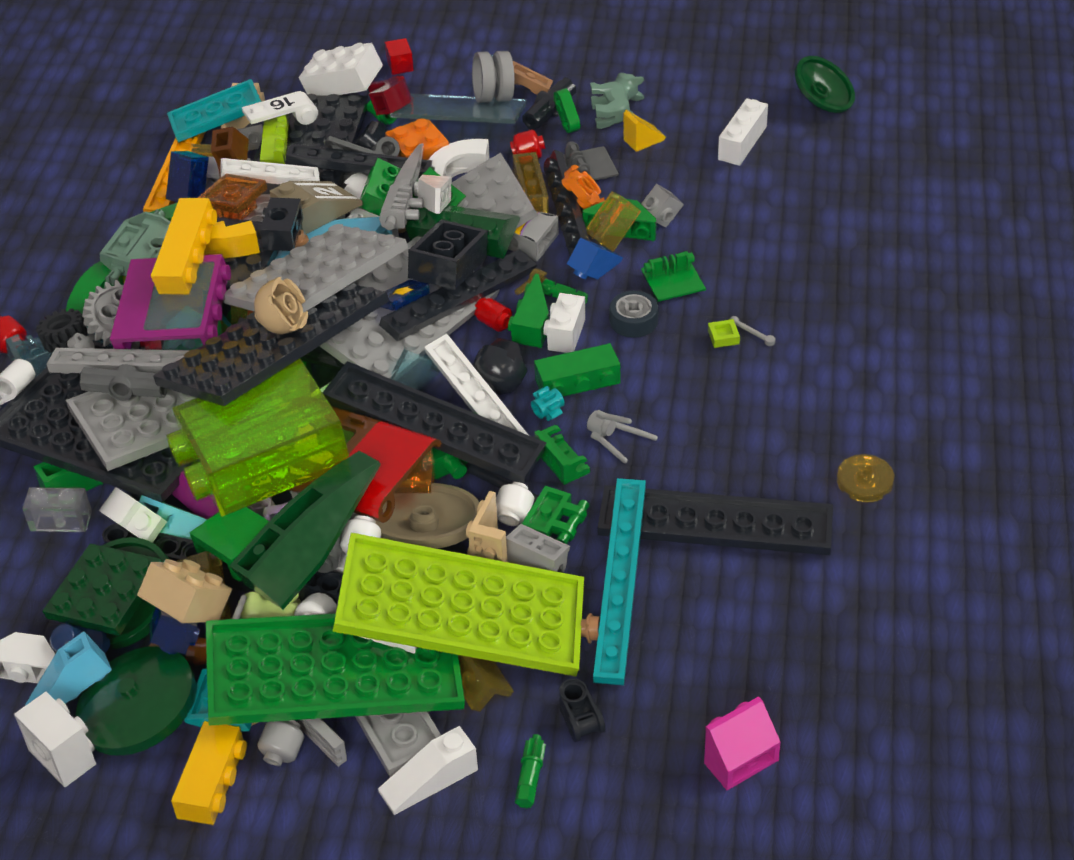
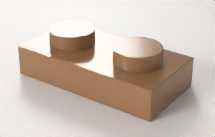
M513 61L514 84L529 88L536 95L540 91H549L553 80Z

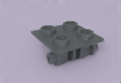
M571 141L566 144L563 156L567 169L572 165L579 166L577 171L580 173L586 171L594 180L607 179L619 175L605 146L579 151L577 143Z

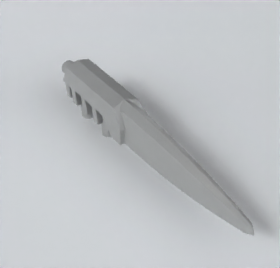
M423 143L414 149L400 169L393 184L390 185L379 217L381 226L387 230L405 228L407 220H419V210L411 208H423V198H413L415 181H418L422 163Z

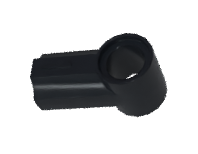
M372 120L354 144L371 150L381 138L386 136L385 124L381 121L375 122Z

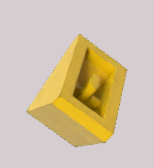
M625 110L623 113L624 141L636 152L665 140L666 136L651 123L628 110Z

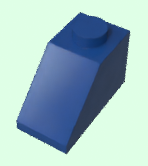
M580 237L567 265L575 269L573 272L575 275L587 280L588 276L599 279L618 265L623 257L604 246Z

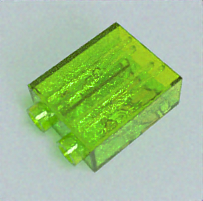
M300 358L226 406L195 398L172 407L179 430L166 435L167 442L178 467L190 462L193 463V465L183 468L195 500L198 501L210 496L221 517L318 478L349 457L341 422Z

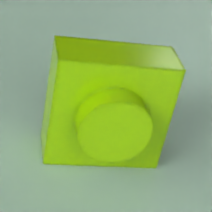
M734 319L708 323V333L714 348L740 344V335Z

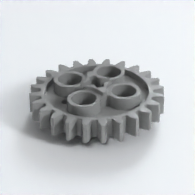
M115 280L114 286L105 282L104 289L96 286L95 293L89 292V297L85 299L83 307V324L88 326V334L95 333V341L103 339L104 347L111 343L110 336L124 287L118 280ZM158 292L153 293L151 304L157 300ZM140 341L132 342L131 347L139 349Z

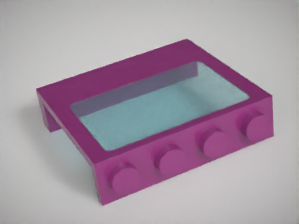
M204 255L203 262L197 270L196 282L192 285L189 295L159 294L151 278L157 258L131 259L110 336L114 349H131L132 342L196 338H200L204 345L206 340L217 337L218 321L222 319V303L225 300L224 294L227 291L226 284L231 279V269L229 265H226L223 255Z

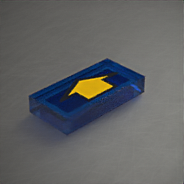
M409 279L386 290L389 302L381 306V308L395 311L430 293L429 284Z

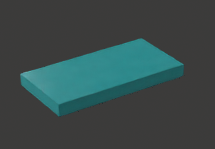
M249 79L170 111L167 115L177 141L181 142L245 116L242 112V107L262 101L252 79Z

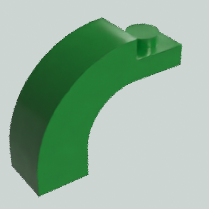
M101 261L91 266L80 277L70 294L66 311L71 308L74 311L79 310L82 314L85 299H88L89 292L95 293L96 286L104 289L105 277L111 270ZM123 275L118 278L121 285H124Z

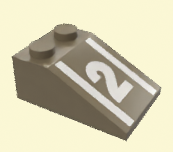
M288 181L270 190V197L301 199L303 212L301 230L304 231V234H308L362 206L360 199L332 181Z

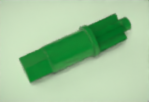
M534 734L532 738L530 737L529 740H526L521 759L522 766L514 802L521 808H531L534 804L540 769L543 767L546 744H544V740H541L542 737L538 734Z

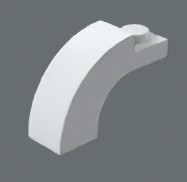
M116 487L99 510L138 538L152 543L167 523L165 519Z

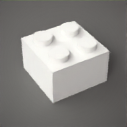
M44 692L14 714L28 750L64 787H67L96 765L92 754L95 748L85 735L88 732V728L78 716L73 718L70 715L68 707L60 698L54 700L47 692Z

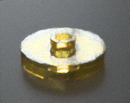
M861 454L851 456L841 463L837 473V483L839 489L843 493L844 491L848 493L850 498L856 501L874 502L883 499L885 494H889L892 491L895 475L892 467L885 460L877 456Z

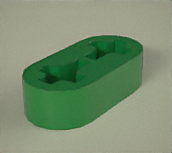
M564 88L555 91L553 95L554 102L564 130L567 133L580 130L579 116L569 90Z

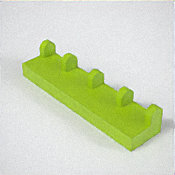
M289 114L264 121L260 162L285 164Z

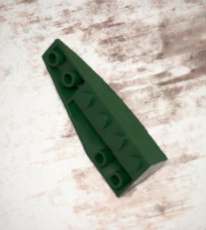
M358 451L332 467L290 500L230 564V568L246 586L284 610L324 564L381 466L380 462Z

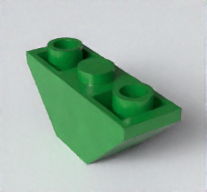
M613 197L588 207L583 211V220L587 232L650 241L656 240V218L637 200Z

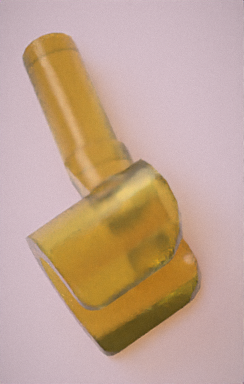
M533 269L527 282L518 287L515 293L519 295L525 291L527 283H531L535 273L539 274L540 281L543 283L545 279H548L544 277L547 272Z

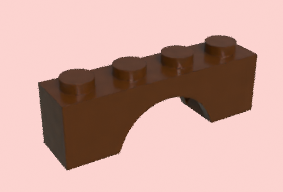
M233 126L212 131L211 154L215 158L219 169L220 182L216 194L207 196L213 209L219 205L226 206L229 210L230 219L235 218L244 203L245 181L221 179V158L247 160L249 139Z

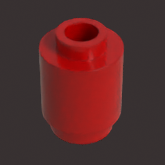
M481 298L476 303L474 315L477 316L480 322L497 332L508 328L509 319L512 316L511 309L492 298Z

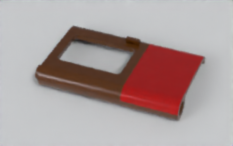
M300 395L295 397L245 451L313 474V476L304 478L288 476L284 481L279 479L278 483L282 482V485H278L279 487L282 486L281 488L298 494L314 480L356 452L361 451L379 461L381 466L353 513L368 516L384 523L390 519L394 512L395 490L433 446L440 447L442 443L439 439L336 408ZM308 414L315 416L316 421L355 433L327 465H320L265 446L264 443L282 423L294 419L296 415L305 417ZM238 460L239 470L241 474H244L252 478L255 476V473H253L254 475H252L251 471H255L256 468H259V470L265 468L257 467V465L254 464L256 468L252 467L251 470H248L244 468L240 460ZM387 501V508L383 513L382 508L385 502Z

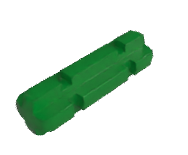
M545 279L541 283L544 294L548 296L553 294L552 297L558 299L559 293L585 296V304L588 301V294L578 290L576 292V289L560 283L555 285V282L549 279Z

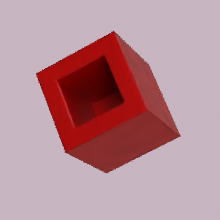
M403 38L385 42L386 58L392 75L414 71L412 51L407 39Z

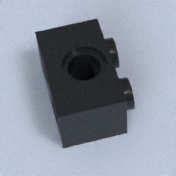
M270 197L267 208L263 209L262 224H258V239L262 240L263 250L291 251L296 246L303 222L301 199Z

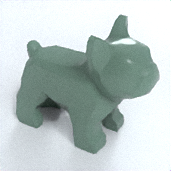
M619 73L613 82L601 85L595 82L590 83L592 94H603L600 97L591 96L592 109L596 110V117H600L595 118L598 129L623 122V113L625 110L630 111L629 99L633 101L644 99V95L638 91V85L644 81L642 76L635 77L633 74Z

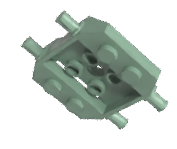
M156 209L154 214L143 212L124 220L99 253L100 261L111 270L105 277L106 282L114 285L115 280H118L120 276H127L131 259L158 257L161 247H156L162 246L171 222L164 217L165 213L161 209L160 211ZM158 293L157 298L162 297L164 294Z

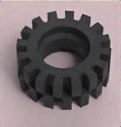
M71 308L68 311L61 309L60 313H57V311L52 312V316H45L46 320H40L39 325L36 326L37 334L44 349L50 353L55 348H68L67 341L76 333L88 336V328L83 324L84 318L79 310L74 311Z

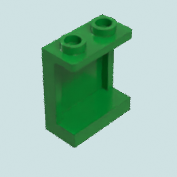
M235 500L189 533L198 554L202 556L210 552L227 563L232 577L240 582L241 579L230 568V564L269 521Z

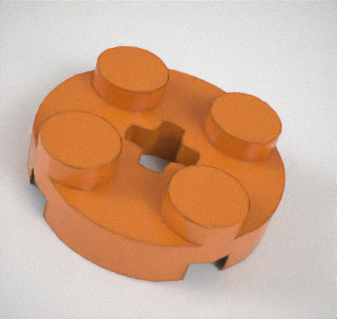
M572 165L565 171V177L561 180L562 184L568 191H572L576 195L577 202L581 208L586 209L605 201L604 197L601 199L599 197V194L602 192L600 187L586 171L580 173L577 171L579 168L577 165Z

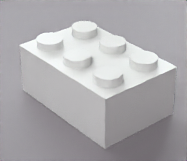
M372 42L366 44L356 43L349 47L339 46L327 51L322 49L313 54V58L304 67V71L299 76V79L307 95L328 96L330 94L343 95L361 92L368 89L383 64Z

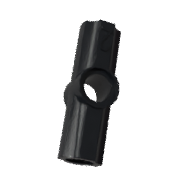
M564 77L548 92L540 91L537 94L534 105L522 115V122L528 129L536 130L551 116H559L553 95L555 91L567 88L571 96L576 93V86L572 83L571 79Z

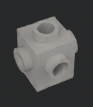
M658 184L653 187L641 203L656 218V224L658 223L664 227L669 225L684 205L671 191Z

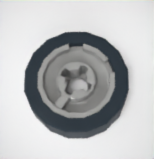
M634 290L616 295L609 307L611 328L622 336L632 338L643 337L652 333L658 323V304L656 299L650 294Z

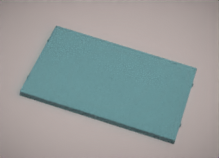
M411 94L412 101L391 113L390 118L515 124L527 104V99H512L510 102H498L493 98L489 103H478L475 97Z

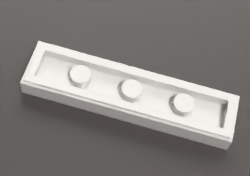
M221 158V179L282 184L288 181H320L317 167Z

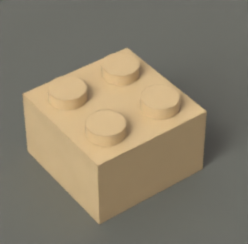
M165 559L164 562L150 563L137 596L181 623H198L220 619L232 588L223 584L221 577L201 571L200 565L191 560L184 559L183 562H176Z

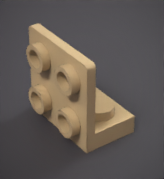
M489 491L485 500L479 502L474 521H469L467 525L466 537L469 538L467 555L508 562L506 531L498 529L496 492Z

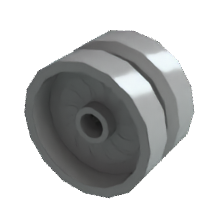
M488 51L476 52L474 54L472 83L474 95L478 103H489L493 97L498 102H510L514 94V66L509 51H496L493 57Z

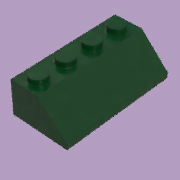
M447 205L440 214L433 213L425 207L412 208L419 210V220H407L405 228L410 240L417 236L423 237L441 219L488 230L487 256L504 259L520 217Z

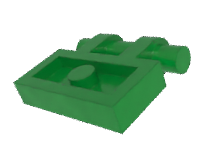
M545 486L522 524L549 537L552 533L557 534L556 540L567 544L575 537L578 524L583 523L587 517L589 503L585 500H580L577 505L572 504L570 493ZM563 515L569 517L566 523L560 521Z

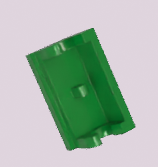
M553 425L542 431H535V438L546 442L545 451L541 458L564 485L590 473V467L587 464L585 465L587 458L585 456H578L566 443L561 434L551 438L552 434L561 431L558 425Z

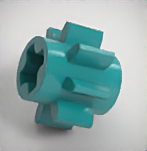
M546 386L533 393L535 399L531 401V407L538 418L546 417L547 421L563 414L560 408L564 406L565 402L563 396L556 388L550 390Z

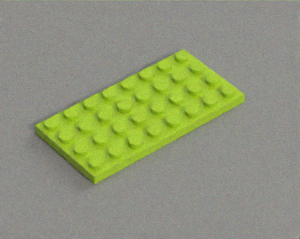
M351 532L333 632L576 677L580 662L584 577Z

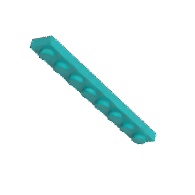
M617 478L593 683L625 684L646 480Z

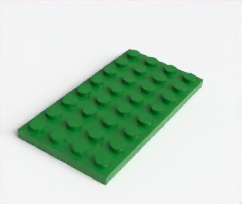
M336 614L206 621L209 726L464 709L465 699L458 655L417 647L415 653H411L402 648L391 647L371 639L333 632Z

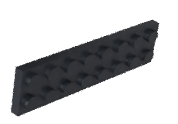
M348 361L321 395V402L333 407L439 439L442 443L440 447L433 446L432 448L514 482L525 483L546 447V442Z
M604 485L598 522V535L610 536L616 486ZM646 489L640 539L830 555L833 504Z

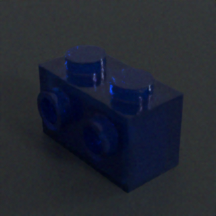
M171 151L166 199L178 202L179 198L204 197L209 157L190 151Z
M155 607L149 623L150 643L159 645L162 651L169 654H177V652L186 654L189 645L194 646L200 632V629L197 628L198 623H181Z

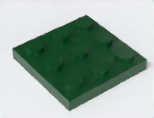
M89 544L42 612L47 619L120 636L144 600L137 596L150 563L163 561L155 557Z

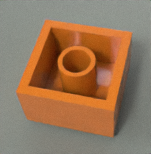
M427 117L385 132L386 136L396 139L399 143V157L408 158L414 149L423 143L422 159L429 160L437 150L449 145L445 136Z

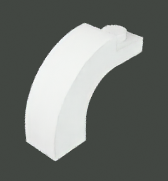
M467 139L450 143L437 150L429 158L432 161V169L440 176H452V178L458 174L469 172L490 159L488 139Z

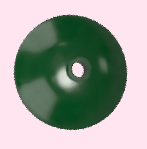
M806 56L797 63L795 67L796 83L801 93L810 103L819 109L832 113L845 112L853 105L855 101L853 85L839 67L818 56Z

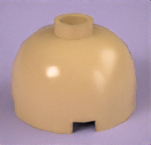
M277 277L267 282L258 290L254 300L257 321L274 334H288L302 329L307 323L308 311L303 312L304 296L298 286L288 278L282 280L281 277Z

